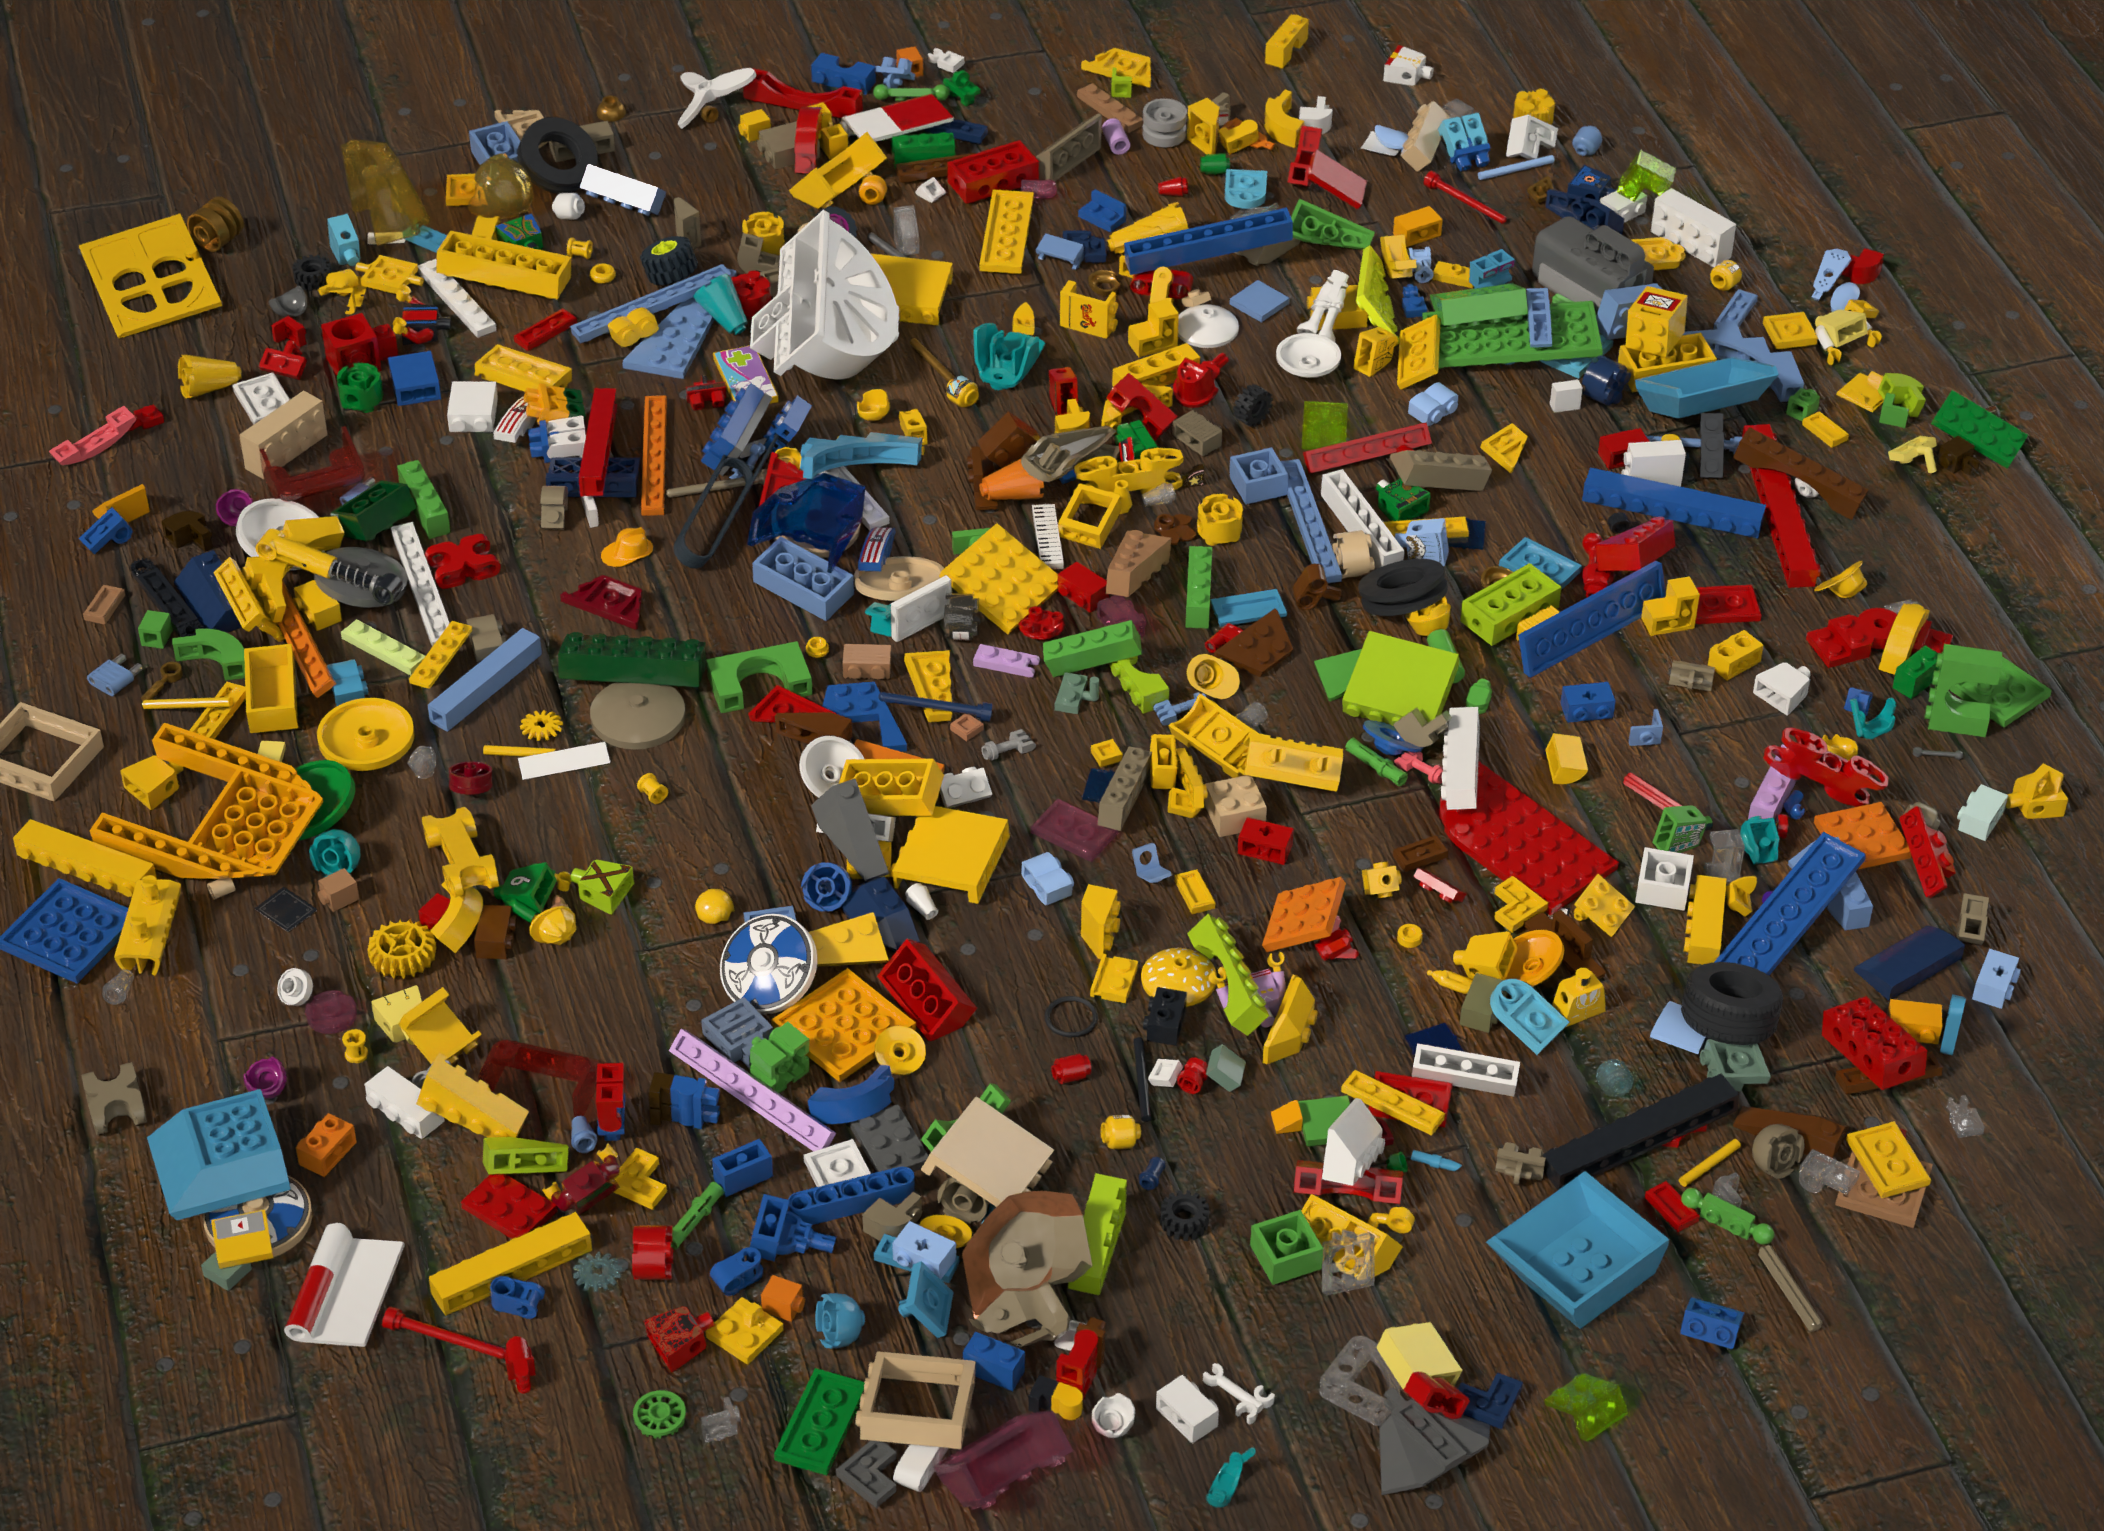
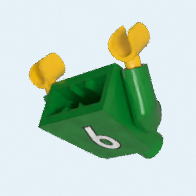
M547 862L535 863L510 871L505 883L494 888V896L498 900L502 899L505 906H512L513 913L531 922L537 916L536 913L542 912L556 881L557 888L560 891L569 890L571 875L568 872L556 874V871L550 869Z

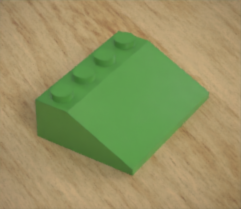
M1514 283L1430 295L1434 310L1441 319L1440 324L1446 326L1447 329L1458 328L1460 323H1467L1468 326L1479 325L1482 320H1488L1489 323L1500 322L1501 318L1509 317L1510 320L1522 319V315L1528 314L1526 289Z

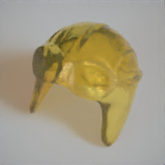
M501 153L488 158L480 165L474 177L477 183L476 193L468 204V209L471 213L489 218L499 216L500 219L517 217L524 214L530 208L534 195L533 184L526 170L518 162Z

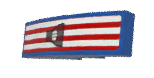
M878 527L871 529L861 550L858 561L859 571L882 570V566L886 564L887 558L890 557L896 532L895 528Z

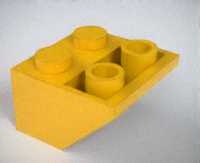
M1088 884L1081 906V937L1097 958L1101 959L1107 950H1111L1113 945L1112 935L1119 930L1120 919L1117 916L1120 911L1121 902L1117 901V890Z

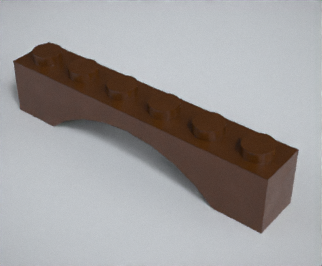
M1750 427L1740 440L1733 457L1752 468L1775 469L1797 477L1816 490L1833 511L1850 520H1853L1869 490Z

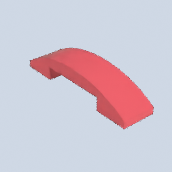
M122 406L105 417L108 423L74 444L66 440L49 452L61 465L87 460L117 442L130 429L136 418L125 406Z

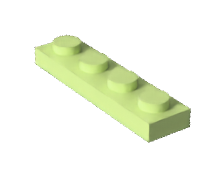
M357 619L341 631L343 640L410 676L425 657V655Z

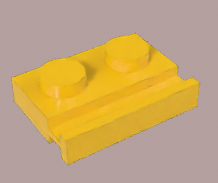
M1103 954L1090 989V997L1098 995L1101 996V999L1126 1004L1138 969V961L1116 956L1108 958L1106 954Z

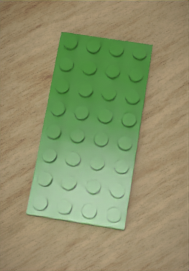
M1593 301L1549 304L1552 347H1530L1528 314L1522 315V319L1510 320L1509 317L1501 318L1500 322L1495 323L1482 320L1479 325L1468 326L1467 323H1460L1458 328L1447 329L1446 326L1440 324L1438 369L1454 366H1483L1497 363H1526L1539 360L1550 361L1554 359L1593 358L1600 356L1603 349ZM1436 312L1422 313L1423 320L1436 315Z

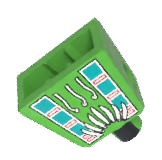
M1693 805L1666 807L1663 810L1652 843L1658 850L1676 853L1693 849L1700 844L1704 831L1713 828L1712 819L1709 816H1703Z

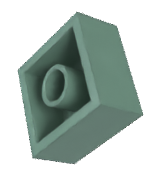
M1222 1044L1212 1050L1206 1075L1230 1092L1241 1085L1246 1061Z
M216 1252L201 1265L203 1276L227 1291L252 1269L250 1263L219 1269Z

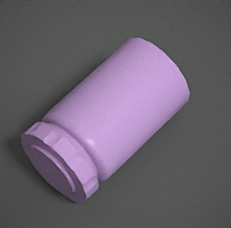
M1116 118L1108 119L1104 122L1102 131L1112 152L1118 155L1127 152L1130 142L1121 122Z

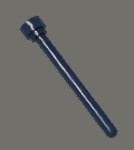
M881 692L878 696L879 700L883 702L976 715V718H980V721L990 722L992 703L983 702L975 706Z

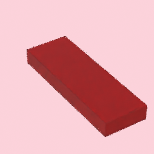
M562 308L516 334L514 342L525 350L530 351L567 330L570 326L577 324V317Z

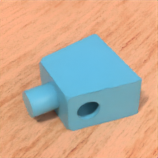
M348 213L328 218L330 248L340 265L348 264L349 266H355L360 261L359 240ZM341 233L344 234L346 239L341 238Z

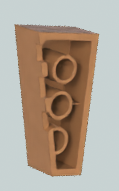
M1139 530L1127 531L1108 567L1106 593L1129 597L1140 588L1142 582L1148 581L1153 572L1157 573L1161 570L1162 564L1167 565L1169 563L1171 538L1145 534Z

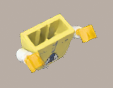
M1836 310L1827 315L1818 316L1815 321V332L1824 350L1828 351L1827 363L1829 365H1833L1834 358L1837 359L1838 363H1840L1841 351L1833 347H1839L1867 334L1868 339L1866 343L1873 348L1876 343H1880L1882 337L1880 332L1871 330L1872 327L1866 321V314Z

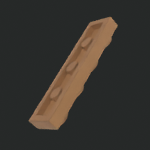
M1093 83L1077 90V97L1107 119H1118L1127 133L1143 126V118Z

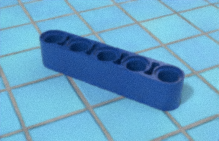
M896 1167L799 1191L789 1197L788 1211L798 1215L803 1222L814 1225L865 1212L879 1198L891 1205L902 1203L912 1192H915L914 1172L908 1167Z

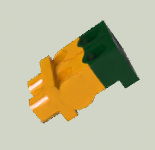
M539 383L537 389L526 388L524 394V403H528L526 414L529 417L537 418L538 425H540L539 421L546 420L547 423L551 420L583 416L585 421L586 414L581 390L546 386V384Z

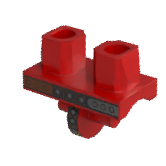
M701 375V382H694L693 386L686 387L687 404L690 403L694 411L704 409V401L711 400L713 407H724L726 399L725 382L715 383V380L707 381L706 375Z

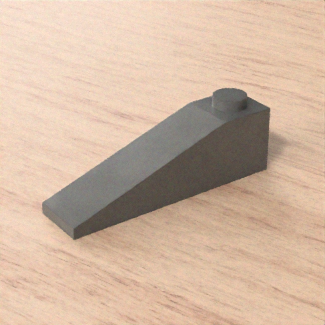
M856 779L829 788L811 805L821 831L830 838L833 845L842 852L865 882L888 875L889 872Z

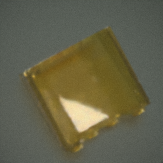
M350 140L346 144H342L341 150L352 210L359 212L370 209L376 244L382 245L418 235L420 227L427 225L430 222V217L399 159L388 144L366 140Z

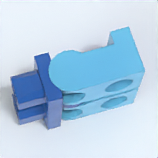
M1479 113L1465 115L1461 119L1460 117L1443 120L1438 131L1445 140L1448 154L1451 157V163H1456L1460 171L1470 169L1472 166L1470 160L1474 159L1477 167L1487 166L1489 163L1488 152L1490 145L1487 141Z

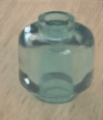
M1607 1060L1599 1066L1596 1072L1597 1082L1607 1096H1624L1633 1086V1075L1621 1060Z

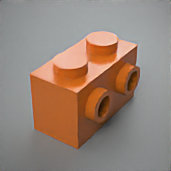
M328 1113L321 1121L316 1123L313 1130L305 1138L299 1141L296 1147L299 1165L325 1177L357 1143L354 1125Z

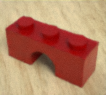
M1130 373L1122 378L1106 397L1121 412L1129 407L1140 410L1144 416L1142 423L1154 442L1170 428L1173 421L1178 417Z

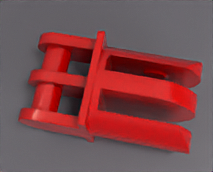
M514 1336L506 1343L504 1353L508 1380H516L518 1392L525 1394L531 1390L530 1376L536 1375L534 1358L527 1341L520 1336Z

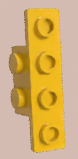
M451 621L410 676L409 683L428 689L431 688L472 632V626Z

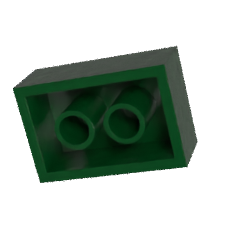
M381 480L330 514L332 517H338L344 530L343 537L370 541L380 531L391 528L397 520L408 517L410 515L409 512L417 507L407 484Z

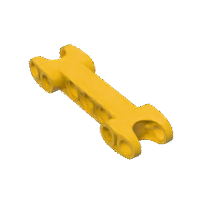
M466 807L457 808L455 814L446 818H435L432 815L422 817L428 848L441 846L448 859L449 865L442 866L446 886L453 897L463 896L467 888L476 885H484L490 889L499 887L495 860L492 854L479 857L470 839L477 837V830L473 816Z

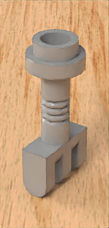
M1023 729L1010 732L1009 741L996 745L993 741L986 742L982 746V755L986 760L992 761L998 758L999 753L1015 748L1021 754L1032 751L1036 748V744L1031 741V738L1026 735Z

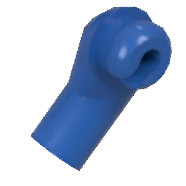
M1798 790L1793 791L1783 804L1788 816L1794 820L1800 819L1805 813V809H1800L1801 804H1799L1804 796Z

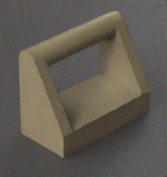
M675 198L676 235L687 237L692 248L695 249L701 246L699 211L682 198Z

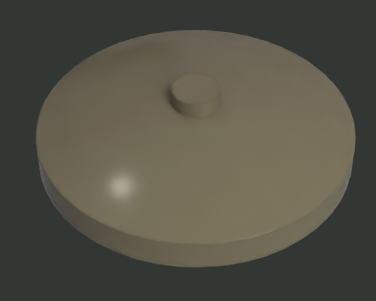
M615 682L600 691L594 698L590 708L591 725L597 736L610 745L623 749H647L667 742L680 731L685 721V704L680 693L671 685Z

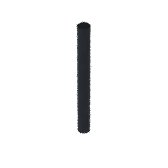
M1137 1037L1133 1040L1140 1113L1141 1120L1148 1122L1151 1120L1144 1040L1141 1037Z

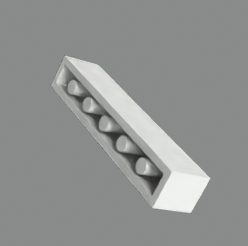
M1344 470L1323 474L1322 498L1348 532L1363 530L1364 534L1370 535L1371 547L1369 548V555L1374 559L1375 568L1378 569L1394 562L1403 561L1404 549Z
M1478 707L1450 708L1449 714L1452 718L1447 722L1449 727L1444 731L1445 744L1443 745V786H1441L1442 800H1446L1447 810L1476 809L1480 734Z

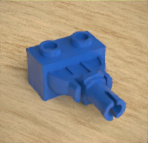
M766 1194L763 1195L750 1247L759 1250L761 1258L775 1261L776 1254L787 1255L795 1251L805 1253V1250H808L809 1247L829 1253L833 1252L836 1236L814 1232L811 1229L812 1224L803 1222L798 1215L788 1211L790 1200Z

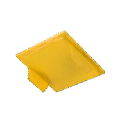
M1873 371L1868 376L1859 373L1842 387L1836 395L1873 413L1884 402V399L1877 391L1884 376Z

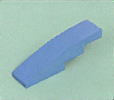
M1529 288L1526 294L1530 347H1552L1548 288Z

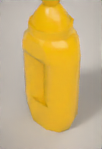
M1448 970L1427 971V975L1432 976L1442 987L1462 994L1468 993L1473 981L1468 977Z

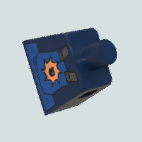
M1583 165L1568 184L1567 193L1600 202L1601 198L1617 190L1611 188L1612 178L1609 175Z

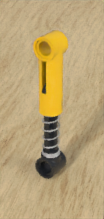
M277 529L267 530L255 547L257 554L264 560L278 559L327 579L337 576L338 580L345 579L347 584L353 582L355 587L361 585L364 590L368 589L372 592L374 599L383 605L393 603L403 588L402 580L395 574L386 573L383 576L374 575L372 577L367 575V571L362 573L358 571V568L356 570L351 569L350 565L348 567L343 566L341 562L338 564L337 557L287 539Z

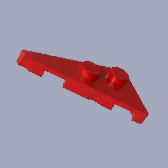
M776 685L748 715L750 720L754 722H775V715L777 713L834 712Z

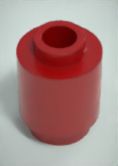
M1081 1054L1057 1058L1054 1061V1065L1051 1066L1052 1076L1060 1084L1085 1079L1087 1075H1091L1090 1060L1087 1055Z

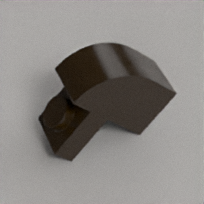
M182 511L161 520L164 538L177 549L191 541L205 552L213 548L211 541L213 537L212 532L206 526L203 514L195 511Z

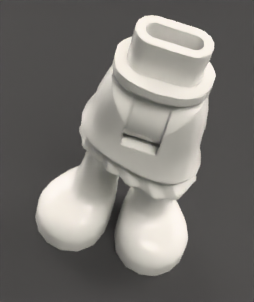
M1333 270L1331 277L1327 278L1317 298L1313 301L1314 304L1311 306L1313 314L1309 321L1298 326V334H1316L1323 313L1328 312L1318 335L1325 336L1334 342L1336 341L1332 330L1337 314L1344 307L1346 289L1348 287L1347 280L1349 278L1347 274Z

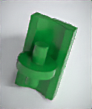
M961 70L955 72L952 78H944L943 84L949 88L951 96H959L961 104L968 106L974 103V96L980 94V88L969 80L970 75L968 72Z

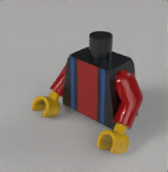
M402 284L398 289L396 298L401 302L406 300L407 303H404L402 318L396 317L392 323L394 333H402L403 345H420L436 342L439 330H451V317H439L437 306L426 305L416 297L409 296L411 289L407 285Z

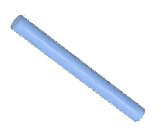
M1550 155L1478 172L1479 180H1484L1554 163V157Z

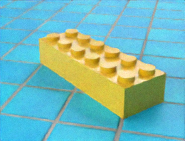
M450 231L437 250L436 273L444 274L448 277L463 278L467 281H477L486 285L500 286L508 290H518L527 294L541 295L549 299H558L571 278L572 257Z

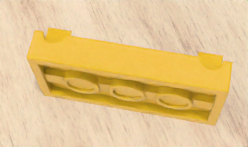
M498 344L475 363V376L481 374L482 379L494 381L524 392L526 388L537 389L539 383L546 384V386L566 388L568 383L572 381V368Z

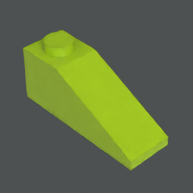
M515 1137L484 1138L483 1164L488 1174L567 1172L568 1145Z

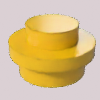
M813 637L806 644V653L811 657L820 658L829 652V645L822 637Z

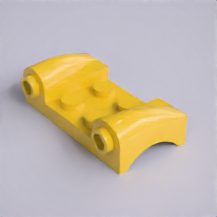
M1199 694L1191 710L1182 719L1169 725L1171 734L1187 747L1193 746L1222 766L1223 771L1232 778L1246 776L1241 774L1239 770L1240 766H1246L1247 758L1242 757V754L1248 752V747L1243 745V742L1250 732H1258L1222 709L1213 700H1209L1202 694Z

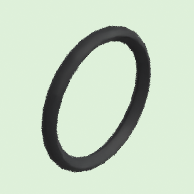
M1064 996L1048 1005L1044 1017L1047 1026L1054 1033L1064 1037H1079L1094 1029L1098 1021V1012L1091 1002L1082 997ZM1078 1001L1090 1008L1093 1019L1091 1024L1082 1031L1064 1032L1051 1023V1010L1061 1002Z

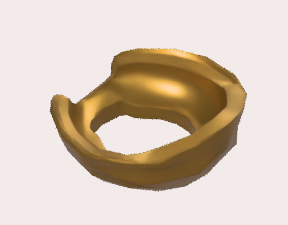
M1098 270L1090 274L1088 278L1089 286L1093 292L1101 296H1107L1111 292H1116L1121 284L1116 279V273L1107 270ZM1112 283L1115 287L1110 290H1104L1097 287V285Z
M1502 566L1488 567L1481 575L1482 586L1486 588L1493 581H1499L1513 573V571Z

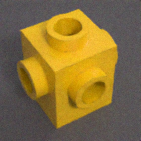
M1388 862L1374 863L1372 869L1361 870L1365 895L1378 894V898L1393 896L1392 891H1398L1399 885L1402 883L1400 871L1396 870V866H1388Z

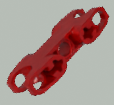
M1790 727L1782 731L1781 741L1787 748L1772 745L1764 750L1763 759L1779 773L1793 780H1798L1803 775L1825 785L1824 788L1829 797L1843 804L1854 807L1868 805L1870 794L1865 788L1879 791L1884 790L1888 786V776L1871 761L1860 756H1853L1848 761L1828 751L1826 742L1819 736L1797 728ZM1789 735L1794 736L1797 742L1792 741ZM1771 753L1777 755V756H1778L1779 758H1781L1782 760H1781V761L1775 760V759L1772 757ZM1870 775L1877 776L1880 779L1881 783L1873 779ZM1855 793L1859 794L1863 801L1857 799Z

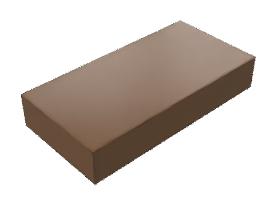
M103 585L83 613L84 620L106 624L124 598L125 590Z

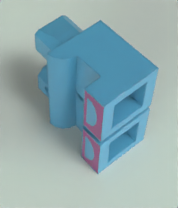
M1503 249L1488 254L1487 257L1483 256L1470 262L1469 282L1475 288L1503 285L1512 280L1509 268L1514 267L1515 259Z

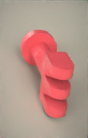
M1407 751V753H1403L1401 757L1394 760L1395 765L1406 772L1414 767L1427 774L1428 780L1431 783H1442L1443 767L1440 765L1432 767L1424 763L1423 753Z

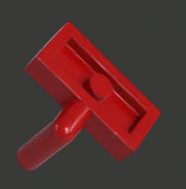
M289 340L283 352L266 348L258 367L263 371L274 372V374L300 380L307 360L301 356L302 351L295 342Z

